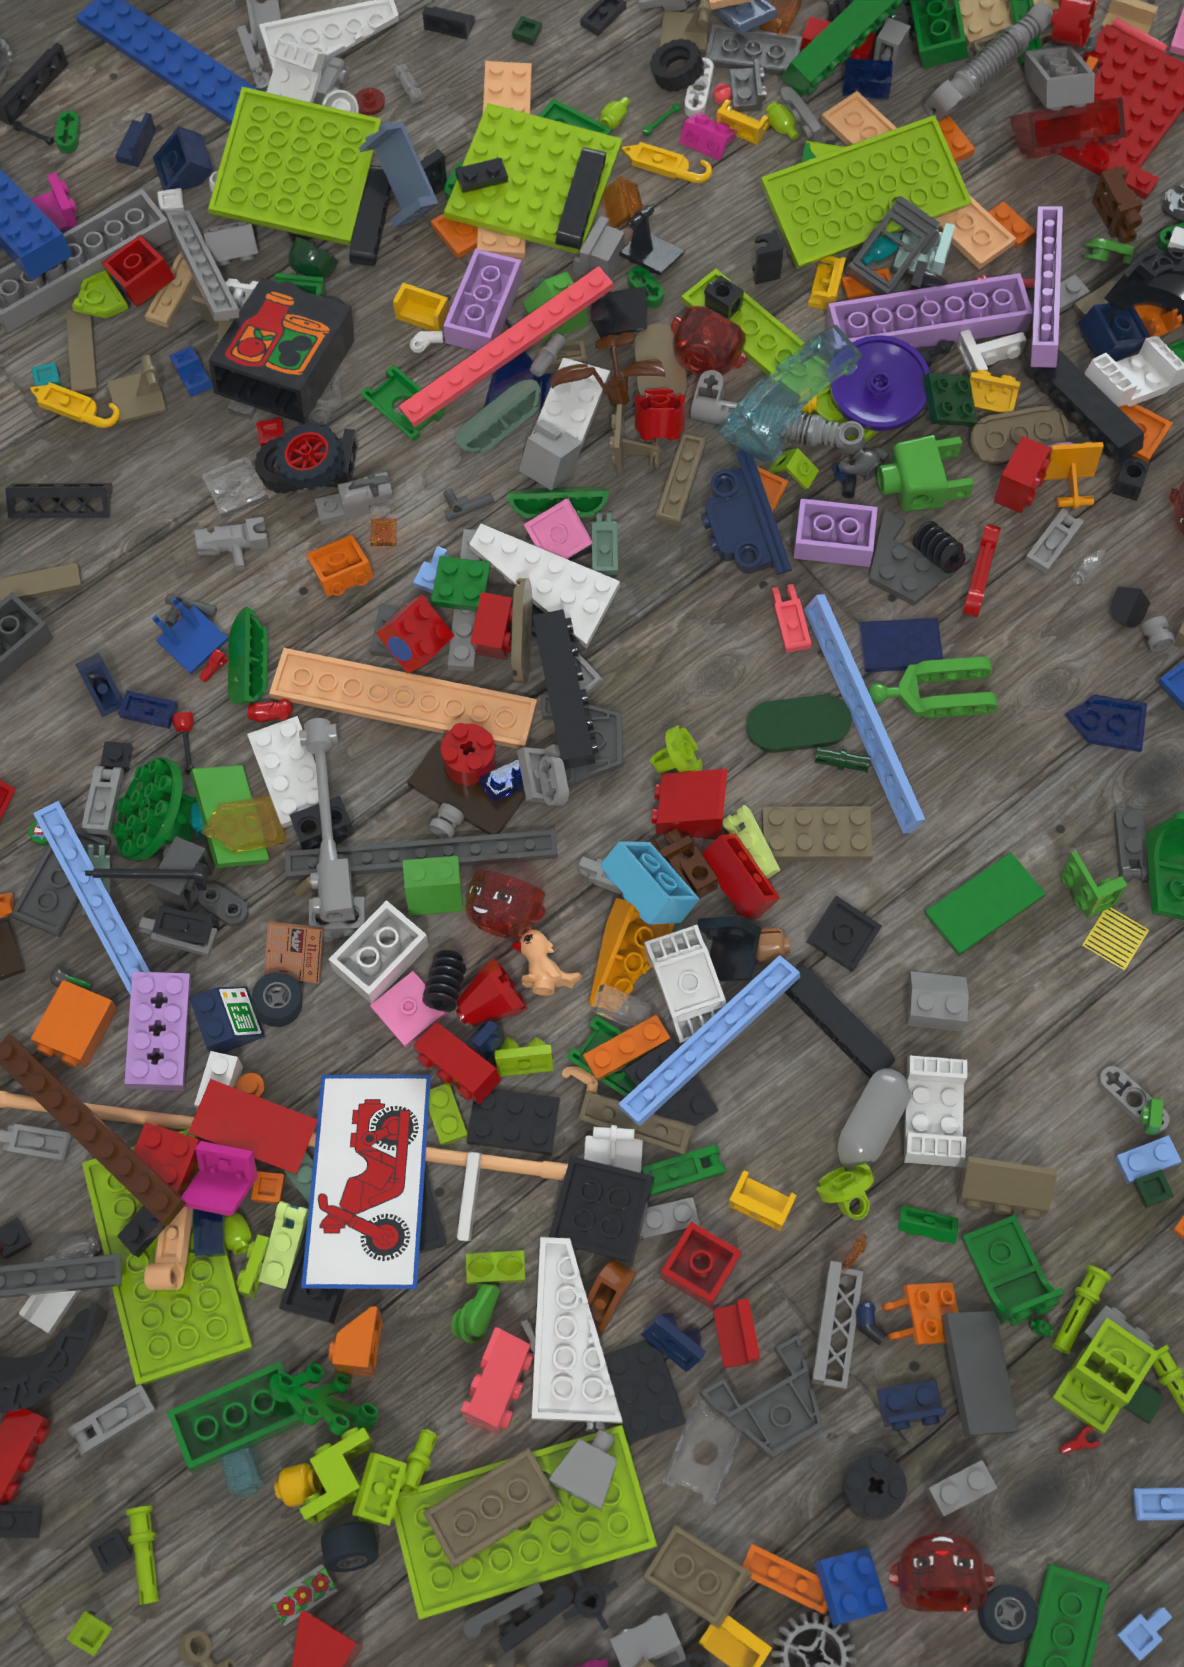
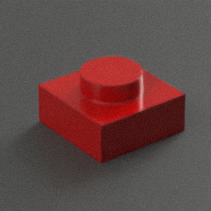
M281 418L256 423L261 447L267 444L269 440L280 436L283 437L284 435Z

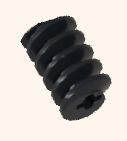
M934 521L923 524L913 538V546L945 573L956 572L965 562L966 557L963 553V544L957 542L953 536L944 531Z
M444 949L434 954L422 1001L427 1007L442 1012L455 1010L456 1001L459 997L458 992L461 990V983L464 979L463 975L467 969L462 962V956L458 952Z

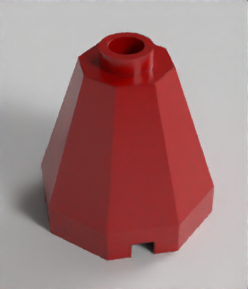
M494 958L485 964L457 1000L459 1008L455 1011L464 1024L469 1022L474 1027L486 1024L489 1020L493 1022L519 1015L527 1010L528 1007L521 993L517 992L513 980Z

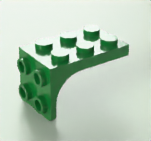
M1178 812L1173 814V817L1158 823L1156 827L1146 832L1152 914L1184 920V812Z
M1016 1214L961 1237L1001 1325L1010 1322L1011 1327L1028 1320L1027 1317L1033 1315V1312L1036 1311L1038 1316L1055 1309L1054 1306L1060 1304L1059 1299L1065 1293L1062 1288L1055 1290L1046 1279Z

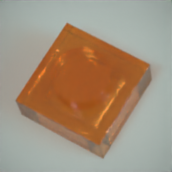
M371 519V546H397L396 519Z

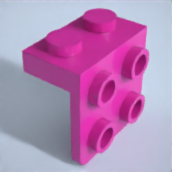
M56 172L47 175L52 191L30 200L61 232L76 227L78 224L74 213L78 211L73 199H67L66 195L70 193L65 181H59Z
M200 1141L195 1148L199 1172L182 1195V1198L187 1202L184 1207L227 1216L233 1215L258 1177L253 1151Z

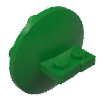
M157 757L144 766L139 765L125 796L121 797L117 803L116 810L119 814L117 822L113 827L112 835L116 837L120 854L127 860L137 863L143 862L153 856L163 843L167 845L169 843L172 844L176 836L191 842L190 810L192 804L197 799L182 793L181 771L173 760ZM125 814V822L123 823L122 818Z

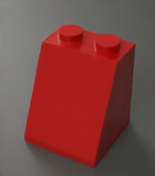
M728 769L662 774L661 784L656 783L654 799L659 800L658 808H653L651 824H656V834L666 835L677 828L684 837L689 835L693 838L716 840L722 831Z
M302 1610L299 1615L292 1667H351L363 1646L315 1615Z

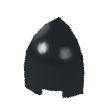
M1118 587L1112 599L1111 614L1121 625L1135 628L1145 617L1150 602L1141 589Z

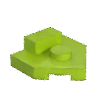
M106 270L83 279L79 295L75 298L72 305L74 312L105 319L128 310L127 302Z

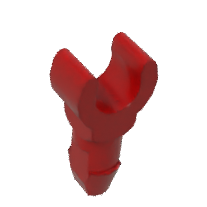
M218 649L212 653L208 665L199 676L203 682L211 679L213 674L228 662L225 654Z
M1085 1427L1077 1437L1063 1444L1059 1448L1060 1454H1067L1082 1448L1090 1450L1097 1447L1100 1441L1089 1443L1085 1438V1434L1093 1430V1427Z

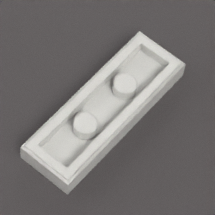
M468 1153L457 1233L458 1240L471 1241L482 1160L481 1153Z

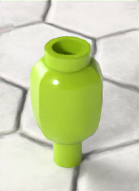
M623 97L620 101H612L607 104L600 114L599 122L612 130L617 129L626 117L627 107L630 105L629 99Z
M776 101L769 104L766 112L768 113L767 116H769L768 122L778 133L788 135L792 141L796 140L799 137V133L795 129V118L785 105L778 104Z
M238 1213L230 1216L222 1215L219 1226L225 1247L233 1250L234 1255L246 1253L251 1240V1232L244 1217Z

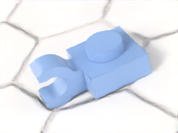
M438 546L434 552L432 562H423L413 582L414 587L433 593L439 556L449 557L446 555L447 549Z
M1159 1607L1147 1620L1141 1614H1138L1116 1636L1138 1661H1141L1163 1640L1157 1631L1172 1616L1164 1607Z

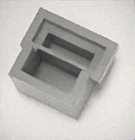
M600 216L592 231L588 233V238L579 252L580 258L575 257L573 259V271L585 276L599 266L612 280L623 260V257L619 256V254L625 247V232L610 227L609 219Z
M540 420L535 425L533 435L527 439L519 471L552 491L573 475L583 442L568 433L561 436V431Z

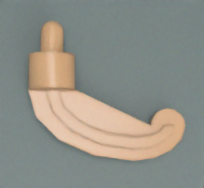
M576 1066L567 1067L563 1070L562 1076L564 1078H569L572 1075L587 1085L586 1091L597 1093L598 1081H596L593 1075Z

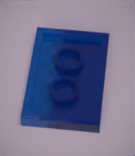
M938 618L860 622L859 628L865 672L907 670L909 665H915L923 661L943 659Z

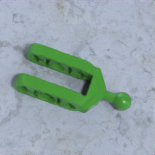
M988 657L923 661L908 666L898 687H886L881 683H875L868 689L873 703L880 704L887 698L899 697V700L914 717L943 718L982 715L995 712L998 709L996 694L992 692L940 695L920 698L918 683L973 680L990 676L992 674V667Z

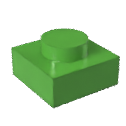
M1152 1098L1146 1107H1142L1140 1123L1144 1124L1143 1134L1156 1135L1161 1129L1164 1100Z

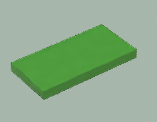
M243 766L192 769L190 777L215 868L266 864L269 857Z

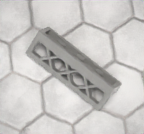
M830 1261L828 1265L811 1384L846 1390L856 1328V1309L859 1305L864 1271L843 1268L840 1262ZM840 1275L856 1278L855 1288L846 1295L839 1287ZM839 1294L841 1299L837 1301V1295ZM853 1295V1302L851 1304L848 1298ZM844 1301L851 1311V1316L847 1321L840 1324L835 1317L836 1306ZM833 1322L837 1326V1328H835L834 1330H832ZM849 1324V1330L847 1334L844 1327ZM840 1331L847 1340L846 1348L836 1354L830 1345L831 1336ZM830 1352L833 1357L828 1360ZM845 1353L844 1364H843V1362L841 1361V1359H840L839 1357ZM834 1360L843 1370L841 1381L825 1379L827 1365Z

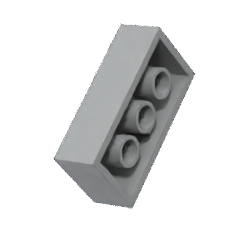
M1067 45L1025 51L1024 79L1046 109L1056 111L1061 110L1063 106L1071 105L1073 107H1084L1086 103L1094 102L1095 73L1072 46Z

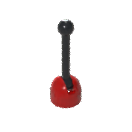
M179 712L172 716L175 730L183 735L187 765L185 773L190 775L191 770L195 769L191 762L188 732L194 726V716L191 712Z

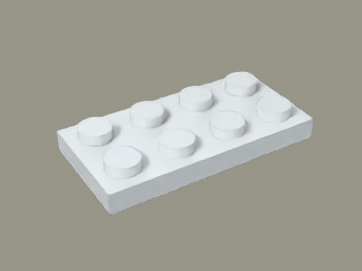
M563 358L559 369L585 363ZM588 365V368L594 367L605 385H607L610 370ZM594 375L587 379L563 383L553 389L550 388L537 423L542 420L561 431V436L568 433L584 443L603 395V390Z
M297 716L247 734L282 828L293 825L290 814L319 804L316 763L313 755L306 750V746L301 747L299 731L303 729Z

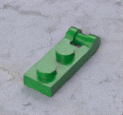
M711 1145L642 1167V1173L655 1177L650 1197L726 1174L725 1165L721 1164L718 1156L721 1154L718 1145ZM708 1159L710 1167L703 1169L700 1160Z

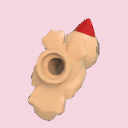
M528 930L519 941L511 946V948L521 952L529 962L528 975L522 976L521 979L524 988H531L533 993L542 996L553 995L555 988L562 986L573 989L582 978L581 974L561 971L557 964L547 957V953L554 952L551 949L553 944L540 931Z

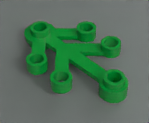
M315 1363L309 1364L305 1372L295 1376L277 1373L269 1380L268 1392L270 1396L279 1402L289 1401L301 1415L302 1421L307 1425H316L320 1417H322L332 1433L343 1435L350 1422L344 1415L334 1414L331 1409L352 1416L351 1421L359 1430L363 1427L367 1431L372 1430L378 1420V1410L370 1403L355 1406L330 1397L336 1393L344 1394L350 1387L352 1381L344 1373H337L332 1382L311 1390L302 1386L308 1383L318 1384L324 1375V1369ZM303 1400L308 1401L310 1404L306 1405Z

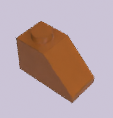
M612 1258L599 1273L587 1297L595 1328L600 1333L605 1331L637 1274Z

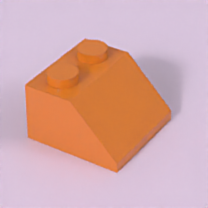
M371 1306L337 1333L336 1341H331L328 1357L332 1360L333 1366L339 1373L375 1376L383 1316L377 1307Z

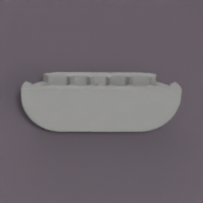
M881 1069L871 1077L840 1134L838 1155L841 1164L847 1171L855 1170V1165L866 1164L870 1160L874 1163L879 1158L910 1101L911 1091L909 1090L907 1078L894 1069Z

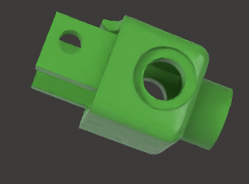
M930 435L896 443L893 448L890 464L879 465L877 468L878 486L881 495L897 494L903 511L943 508L945 501L969 498L974 485L972 477L947 481L941 461L942 459L959 456L962 445L961 438L935 440V436Z

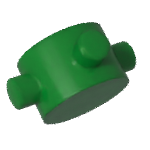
M1035 1319L1029 1322V1325L1032 1326L1031 1331L1039 1336L1048 1337L1054 1334V1331L1051 1330L1052 1325L1044 1320Z

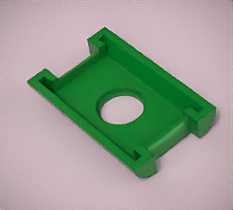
M393 364L386 370V377L388 379L374 391L367 386L360 392V395L411 440L415 441L420 438V431L435 419L439 422L445 409L442 408L417 427L412 426L404 415L397 414L393 409L394 404L402 399L408 400L422 389Z
M597 1015L589 1024V1029L593 1032L582 1048L578 1051L573 1047L566 1057L591 1075L593 1074L584 1061L583 1055L623 1033ZM642 1056V1057H640L639 1059H637V1060L631 1062L630 1064H628V1065L626 1066V1068L629 1067L630 1065H632L633 1063H635L636 1061L640 1060V1059L643 1058L644 1056ZM623 1071L612 1073L600 1080L624 1097L635 1089Z

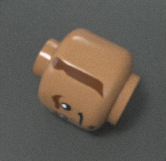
M779 927L762 928L756 953L757 962L759 964H771L779 955L785 959V953H791L789 936H784L783 930Z

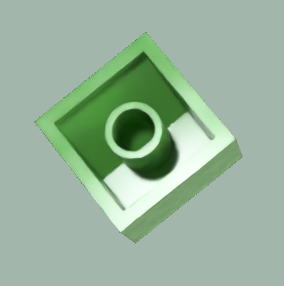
M567 271L544 280L526 299L523 307L528 315L573 284ZM587 307L541 339L542 342L549 341L553 333L563 336L587 326Z
M459 856L403 860L404 885L409 916L463 911Z

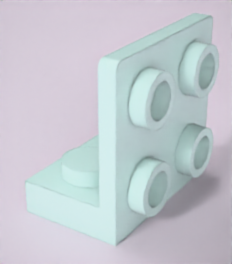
M945 224L943 233L939 232L940 237L930 252L926 255L921 254L907 274L914 275L917 261L920 260L927 262V269L936 272L940 276L942 275L955 225ZM905 230L902 242L910 244L911 248L914 249L920 239L908 230ZM902 246L899 247L893 270L898 271L910 254L909 251H904Z

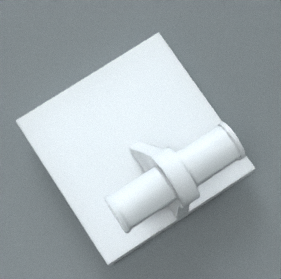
M611 1125V1128L594 1126L593 1136H586L584 1159L641 1173L643 1141L634 1139V1129L617 1128V1125Z

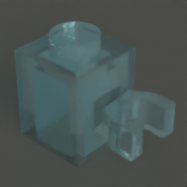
M249 1447L219 1458L230 1494L233 1496H240V1499L248 1498L258 1493L257 1488L264 1486L254 1452Z

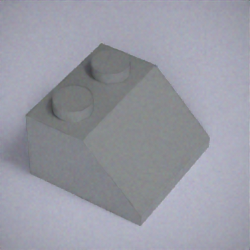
M239 221L204 229L206 245L217 266L231 263L230 259L238 257L240 261L250 260L254 258V254L258 253L251 222Z
M911 971L906 1026L962 1032L968 1017L969 993L966 977Z

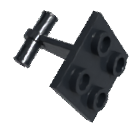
M647 205L643 210H638L634 214V218L629 221L628 225L633 230L632 240L620 251L619 256L649 270L653 274L661 276L684 255L685 250L651 234L649 217L654 214V208Z

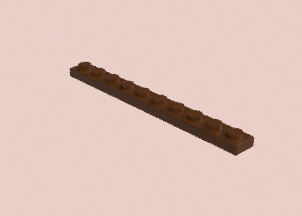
M8 1034L0 1043V1065L162 1224L169 1226L187 1202L16 1037Z

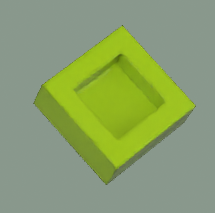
M84 1611L66 1639L73 1645L95 1656L113 1628L87 1611Z

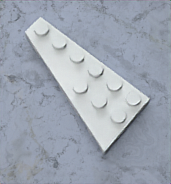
M372 0L259 24L273 72L276 58L270 56L275 39H285L325 53V55L333 58L398 22L399 15L394 0Z
M480 524L469 543L470 549L483 561L490 562L491 567H494L504 575V579L510 584L513 583L515 586H519L516 583L518 578H529L532 587L533 603L544 613L564 609L565 617H571L574 633L570 634L575 636L580 641V644L587 649L620 587V581Z
M540 1237L532 1420L623 1423L570 1238Z

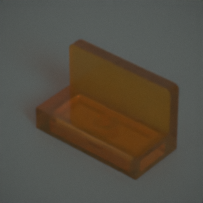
M773 0L771 5L777 9L778 17L761 24L760 31L787 34L802 6V0Z
M620 176L606 188L603 202L610 227L618 229L626 221L632 220L638 210H643L636 183Z

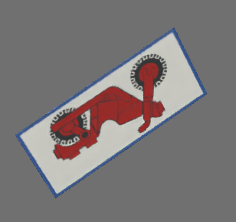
M321 1075L301 1288L417 1289L431 1075Z

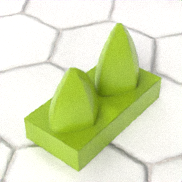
M507 1036L498 1050H495L496 1069L500 1077L554 1071L551 1044L547 1045L537 1037L527 1047L520 1048L514 1039Z
M524 1250L466 1254L467 1285L526 1282Z

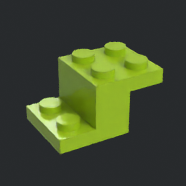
M1106 1318L1091 1342L1080 1352L1051 1400L1088 1426H1092L1101 1435H1104L1119 1410L1129 1403L1159 1353L1109 1318Z
M357 1427L348 1430L341 1436L342 1441L333 1446L331 1443L321 1446L314 1452L316 1456L309 1459L327 1492L324 1495L318 1492L308 1497L304 1501L305 1506L299 1509L305 1521L312 1526L356 1501L361 1482L350 1461L376 1446L371 1435L364 1427L360 1430Z

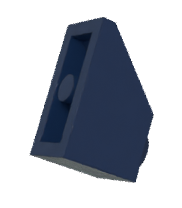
M99 653L75 664L102 717L126 706Z

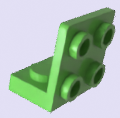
M1076 850L1070 852L1061 871V880L1064 886L1071 889L1075 896L1074 901L1077 908L1085 913L1087 919L1116 906L1128 886L1122 876L1114 880L1107 878L1096 885Z

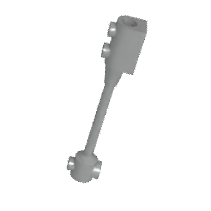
M314 718L305 723V730L299 731L301 747L306 746V750L309 753L315 754L322 833L319 862L316 866V872L310 874L312 889H318V897L312 899L314 914H320L321 920L326 922L355 920L351 870L348 858L338 859L337 847L333 840L326 753L333 749V745H339L337 725L331 724L329 720L324 718Z

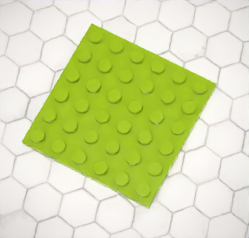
M242 87L208 207L209 214L351 246L360 202L375 151L360 152L359 147L366 142L365 138L379 131L381 119Z
M487 103L462 166L501 157L508 174V182L462 193L458 180H456L444 210V218L579 254V249L556 245L555 242L582 147L607 152L581 248L588 238L589 231L592 229L622 147V139Z

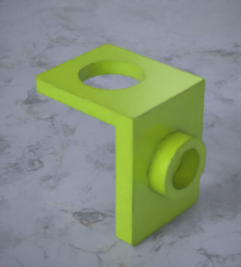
M798 448L778 453L768 470L771 473L786 470L804 490L809 489L819 472V469ZM786 457L785 461L782 464L778 465L780 461Z

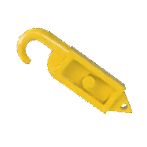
M640 142L639 145L622 147V153L631 161V166L672 179L679 178L692 183H703L712 175L711 165L704 160H701L700 164L706 168L705 173L696 174L688 171L689 162L684 155Z
M50 382L45 386L30 387L41 408L80 423L85 422L98 428H109L119 420L120 411L113 403L109 404V407L113 410V415L108 419H102L95 416L97 405L90 397Z

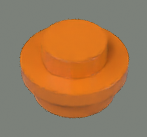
M247 1073L239 1078L236 1089L260 1098L264 1093L265 1084L259 1075Z

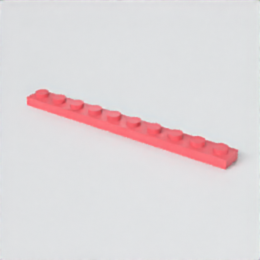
M598 266L399 405L400 411L412 426L417 427L614 288L613 282Z

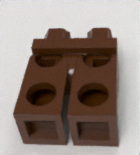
M1124 165L1101 173L1097 185L1098 188H1096L1092 203L1101 219L1109 229L1108 234L1111 238L1118 236L1122 244L1136 239L1137 233L1134 229L1138 228L1143 221L1139 214L1143 204L1140 199L1136 200L1135 192L1128 188L1125 182L1128 173Z
M675 828L665 835V841L669 846L660 849L656 841L650 842L699 899L717 890V876L693 844L689 835L684 837Z

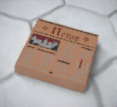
M270 921L267 926L264 975L274 972L285 973L292 976L296 981L319 983L321 981L324 927Z

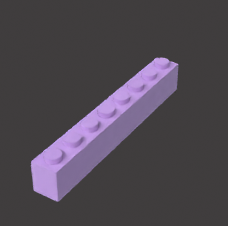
M1038 206L1031 367H1056L1063 212V207Z

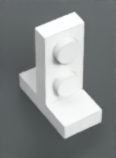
M970 329L960 332L957 348L971 375V372L976 373L977 370L987 371V365H992L997 361L1007 358L1013 359L1023 354L1027 339L1024 333L1020 332L977 345Z

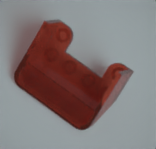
M1122 97L1094 100L1093 103H1086L1084 107H1073L1071 105L1063 106L1061 110L1056 111L1044 109L1010 116L1011 127L1021 154H1026L1027 159L1064 152V147L1072 146V150L1087 148L1086 143L1095 142V146L1117 144L1119 138L1126 137Z

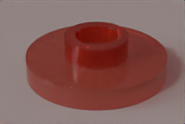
M365 88L355 95L359 107L358 112L363 115H375L381 112L385 106V97L378 89Z

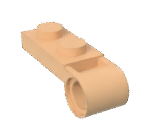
M183 1207L169 1226H166L159 1234L155 1263L149 1264L144 1273V1282L147 1289L178 1290L182 1287L188 1257L193 1216L192 1208Z

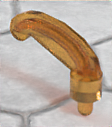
M862 1234L860 1239H856L853 1246L854 1252L847 1260L845 1259L842 1262V1270L845 1271L850 1268L860 1253L864 1252L867 1245L865 1242L867 1236L865 1234Z

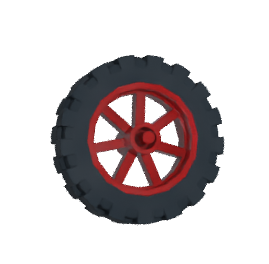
M305 423L302 427L296 426L292 428L293 431L290 433H285L283 435L284 439L282 441L279 440L277 443L278 449L274 452L275 465L284 481L291 487L296 486L298 490H304V488L315 490V487H324L327 485L326 482L329 480L333 481L336 478V473H340L342 470L341 464L345 460L344 449L335 432H332L328 426L323 427L320 423H315V425ZM323 447L326 448V452H319Z

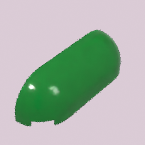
M599 487L554 488L552 491L548 488L514 490L507 493L510 506L522 517L534 519L565 499L570 500L579 518L590 517L604 507L609 496L608 489Z
M248 607L243 608L238 613L229 634L228 696L232 703L238 705H247L257 701L267 689L268 633L266 626L262 627L259 620L254 616L256 612Z

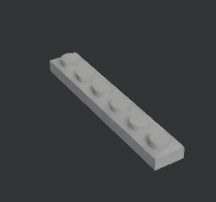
M463 530L460 559L483 561L470 549L469 545L477 530ZM454 609L452 633L455 636L450 640L448 670L474 671L476 653L470 641L477 611Z

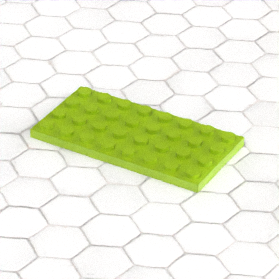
M935 115L771 173L760 179V184L797 269L863 245L874 228L878 227L900 195L934 219L968 207L972 203ZM892 220L885 230L894 234L905 230V228Z
M189 1129L178 1132L197 1139L196 1136L188 1134ZM97 1159L83 1162L84 1175L104 1256L120 1254L122 1286H114L112 1289L136 1385H146L252 1350L250 1334L227 1248L221 1234L217 1213L193 1209L188 1257L182 1287L178 1290H149L144 1282V1273L149 1264L155 1263L158 1236L140 1257L132 1255L117 1237L143 1205ZM198 1165V1167H197V1170H196V1172H195V1175H194L193 1179L195 1178V1176H196L197 1173L199 1172V1165Z
M620 1425L603 1430L615 1438L607 1454L617 1459V1465L602 1511L552 1485L549 1481L551 1475L575 1443L580 1439L591 1445L597 1433L534 1451L532 1453L560 1503L454 1569L423 1512L510 1459L421 1485L415 1494L405 1491L399 1492L396 1501L397 1512L394 1520L419 1620L520 1590L537 1582H546L572 1574L575 1571L578 1572L656 1548L657 1544L623 1426Z

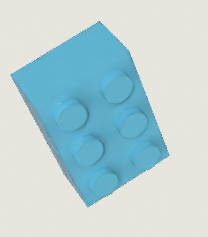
M619 841L600 865L605 871L607 879L617 885L623 892L624 899L634 905L640 912L639 916L648 924L681 923L700 900L650 842Z

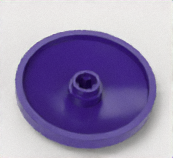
M884 335L868 336L849 344L836 358L830 375V394L836 408L848 421L858 422L864 429L873 431L894 430L913 421L925 407L927 396L923 377L930 372L922 355L905 341Z

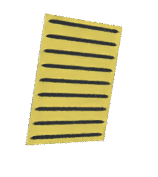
M1110 908L1102 912L1082 946L1125 971L1149 929Z

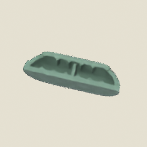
M524 380L507 389L459 429L455 438L456 443L463 450L470 452L480 451L482 453L491 449L538 409L539 393H541L539 384L535 380Z

